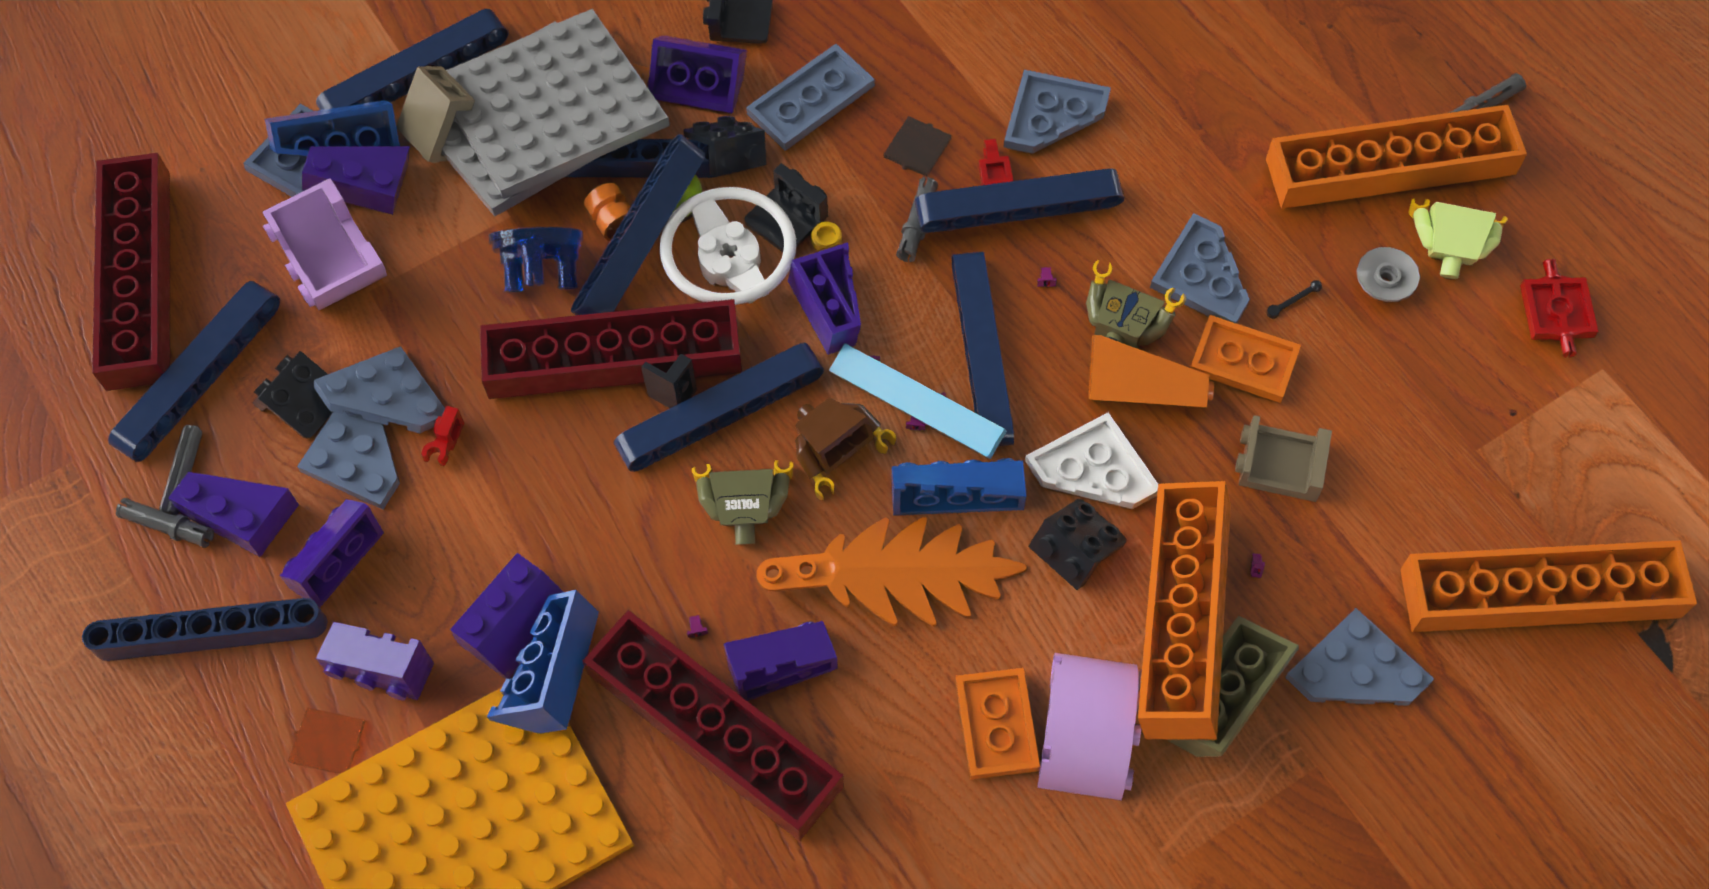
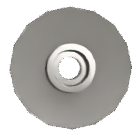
M1378 247L1368 251L1360 259L1356 270L1358 282L1363 290L1373 298L1385 302H1398L1410 297L1417 289L1420 280L1419 269L1414 260L1405 252L1392 247Z

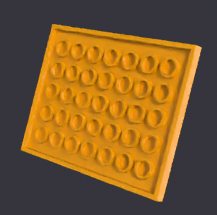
M501 688L285 803L325 889H559L634 847V844L569 723L566 730L538 734L490 721L487 718L491 707H498L504 696L500 692Z

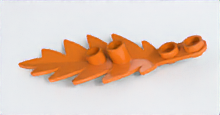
M922 517L907 526L883 549L890 524L888 518H883L860 533L845 549V535L839 534L831 541L824 553L770 558L763 561L757 569L756 577L759 585L767 591L827 586L832 595L845 607L850 606L847 588L868 610L892 626H897L898 621L885 590L886 588L912 614L930 626L935 627L937 622L924 588L954 612L970 618L971 612L960 584L976 593L998 600L1001 596L995 580L1023 573L1027 570V566L1010 559L993 557L994 540L975 544L957 554L963 530L960 524L936 536L920 551L928 522L926 517ZM805 566L813 568L811 573L806 575L801 573V569ZM772 569L779 571L778 575L774 578L767 576L768 572Z

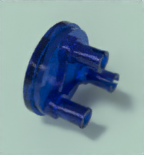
M531 227L501 230L488 235L492 251L500 254V264L504 265V292H524V286H534V284H537V286L545 285L543 281L542 259H554L557 262L558 289L569 290L578 288L576 261H579V249L581 248V242L584 240L582 230L563 227ZM522 264L524 265V286H523V268H522Z

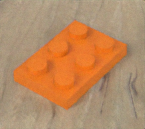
M1209 315L1190 368L1210 375V380L1281 403L1301 345Z
M1024 668L955 676L970 780L1040 771V761Z

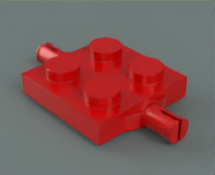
M1546 259L1542 263L1546 276L1540 279H1524L1520 285L1531 340H1558L1561 344L1562 356L1564 358H1567V356L1571 358L1577 355L1574 339L1595 338L1599 332L1586 277L1570 278L1559 275L1556 259Z

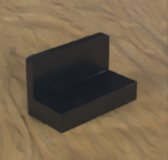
M683 354L679 355L667 373L647 362L641 367L648 396L668 408H672L690 399L697 391L692 359Z

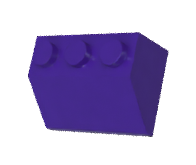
M664 35L653 39L648 89L656 100L733 113L744 78L747 50Z
M346 499L340 507L332 510L327 522L318 532H314L307 539L305 547L296 557L291 558L285 564L283 572L279 575L289 589L302 598L314 600L319 608L384 534L369 506L363 502Z
M516 553L453 625L450 631L460 646L503 678L512 679L519 666L516 658L521 649H524L531 643L534 636L530 631L548 596L562 593L563 591L541 569Z

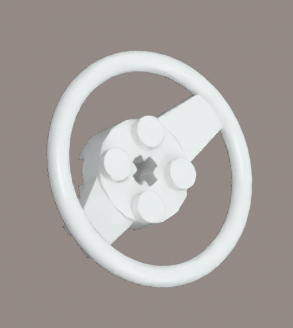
M739 187L715 188L689 198L671 214L663 228L660 239V258L667 276L683 293L701 302L734 299L735 305L747 302L750 304L756 299L768 295L786 277L796 254L795 230L785 211L769 197L759 192ZM737 199L751 202L769 212L779 224L784 238L783 255L777 268L766 280H764L758 269L761 257L756 237L748 229L744 228L740 222H729L715 201ZM689 213L693 215L700 236L698 240V258L703 277L711 285L715 286L716 283L720 286H728L729 289L736 292L717 293L702 289L688 281L678 270L673 259L672 242L678 226Z

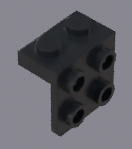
M707 0L710 3L709 7H704L703 24L708 25L710 41L764 44L768 41L773 0Z
M723 116L717 119L718 122H696L692 124V128L683 130L684 137L708 145L710 175L720 177L767 165L765 130L752 126L751 122H739L735 120V117Z
M781 163L773 170L774 189L767 197L776 202L788 215L795 230L797 248L811 234L812 229L828 217V199L826 193L820 187L812 186L803 179L797 170H790ZM756 205L745 216V224L783 252L784 238L779 224L769 212Z
M300 351L293 358L287 354L275 367L279 374L272 381L266 378L256 388L254 393L258 397L252 404L261 411L268 408L299 435L307 439L316 433L333 411L327 408L314 389V380L328 374Z
M1077 499L1046 518L1028 547L1078 590L1085 585L1097 565L1122 548L1127 539L1116 526L1110 524L1096 512L1092 505L1084 500Z

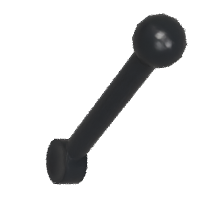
M1314 280L1311 282L1310 287L1278 306L1270 305L1267 309V316L1272 319L1277 318L1283 309L1312 292H1319L1322 289V283L1319 280Z

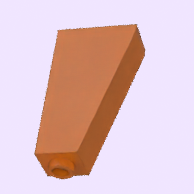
M1092 335L1088 399L1207 407L1208 400H1213L1214 381H1209L1210 375L1102 335Z

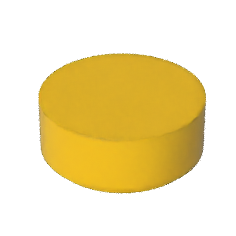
M832 222L817 224L811 232L813 247L817 251H822L841 245L842 233L840 228Z

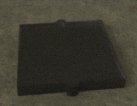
M908 116L885 151L884 158L902 165L904 170L911 169L928 177L952 139V135L934 128L931 123L925 124Z

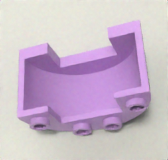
M331 178L263 211L268 222L263 227L272 243L277 240L290 261L285 266L293 281L301 280L302 284L297 287L310 308L316 306L318 310H321L387 276L382 261L371 243L367 242Z
M1054 653L1045 740L1041 754L1037 788L1114 800L1122 799L1124 789L1131 790L1134 773L1133 769H1129L1132 745L1139 746L1141 726L1135 724L1136 712L1139 709V690L1142 670L1138 669V665Z

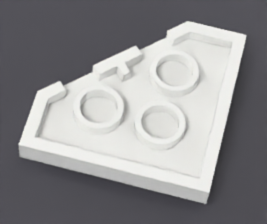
M1109 413L1096 418L1025 457L1026 464L1040 485L1045 488L1134 509L1156 497L1158 493L1157 481Z

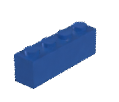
M386 100L265 119L270 149L277 154L308 156L310 147L400 146L393 104Z
M1002 458L996 462L967 460L964 463L949 464L946 461H936L931 465H916L915 463L906 462L898 466H891L893 516L1024 510L1026 487L1023 461Z
M577 590L548 596L530 631L534 636L531 643L524 649H521L516 658L519 666L512 680L506 679L500 690L504 694L498 707H491L487 715L490 721L538 734L567 729L584 669L583 659L588 655L599 611Z

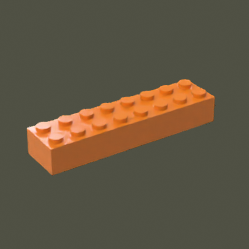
M1507 104L1272 138L1266 162L1280 207L1285 209L1516 175L1527 156V152L1510 107Z
M1225 481L1158 484L1138 720L1145 739L1217 740L1231 502Z
M1681 540L1410 554L1400 569L1412 632L1682 619L1697 604Z

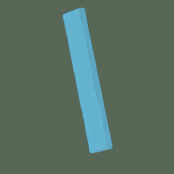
M844 343L829 369L831 373L989 459L992 458L1007 432L1001 426Z

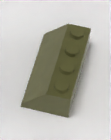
M1238 616L1223 636L1217 740H1167L1196 757L1222 756L1296 654L1299 646Z

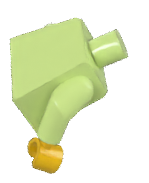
M1412 198L1409 215L1414 218L1415 228L1423 247L1428 249V256L1443 260L1440 271L1441 277L1458 279L1461 264L1473 265L1478 259H1485L1500 244L1503 226L1508 220L1506 216H1503L1501 221L1495 220L1496 213L1492 211L1487 212L1441 202H1435L1430 207V211H1428L1429 199H1425L1423 206L1415 203V198Z

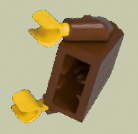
M826 399L816 408L810 404L803 405L797 414L799 419L796 423L799 435L795 440L797 459L809 479H814L816 483L815 494L820 500H824L822 493L819 491V488L823 485L829 486L834 494L833 481L823 477L821 472L824 471L828 475L872 441L874 436L877 438L875 447L880 453L885 454L888 451V446L881 439H887L892 445L896 442L895 433L889 429L882 430L879 427L881 423L861 404L840 403L834 399Z

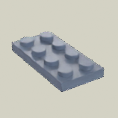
M834 44L747 106V115L786 151L875 86V79L842 48Z

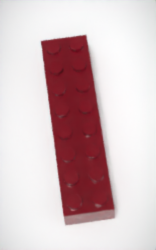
M158 153L96 161L92 374L106 391L153 385L170 366V172Z
M734 299L480 325L481 377L488 399L645 383L641 368L645 362L667 373L680 354L692 359L695 378L742 372Z
M629 610L626 611L583 659V664L590 677L798 841L802 840L844 788L843 774Z

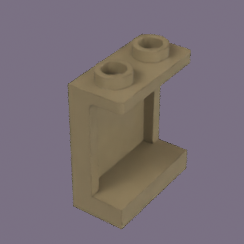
M417 66L396 127L428 162L448 161L442 154V148L445 145L456 112L471 111L475 99L442 66Z
M1253 415L1250 426L1244 425L1241 434L1240 444H1245L1244 454H1238L1235 472L1240 473L1238 485L1317 502L1324 486L1332 430L1319 428L1316 436H1310L1259 425L1260 416Z

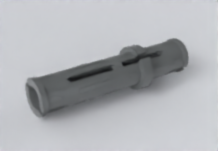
M1515 73L1477 97L1471 96L1467 98L1463 105L1448 113L1470 110L1477 105L1479 107L1476 109L1496 106L1516 93L1523 91L1526 88V82L1520 74ZM1502 91L1500 95L1492 99V96Z
M925 177L921 178L914 200L922 194L936 192L938 182L933 178L927 177L926 185H924L926 179ZM914 201L909 218L902 226L901 233H903L896 252V256L905 262L908 261L909 254V261L913 262L915 260L920 241L924 239L926 234L920 229Z
M129 498L121 500V503L127 505V507L121 504L117 505L116 516L118 518L166 533L175 541L183 539L206 548L210 544L204 541V539L211 542L213 540V528L192 522L185 515L178 514L175 516L132 501Z

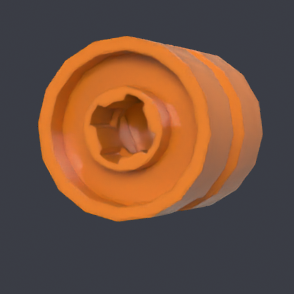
M614 183L602 184L593 189L584 201L586 210L593 220H597V227L604 238L611 241L631 207L618 185Z

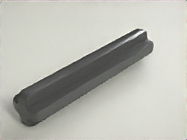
M185 425L182 429L160 503V511L175 516L179 514V511L168 497L185 475L192 470L202 436V431L198 426Z

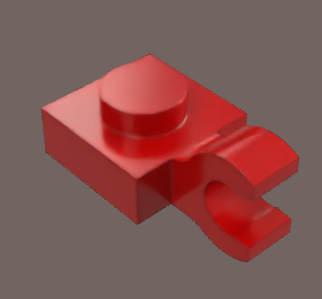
M996 139L984 140V159H979L978 162L982 185L1014 181L1009 156H999Z
M446 406L443 415L438 416L434 424L436 439L427 443L421 452L425 462H428L430 456L436 452L440 453L437 459L440 466H445L448 462L449 451L454 450L465 424L458 408Z

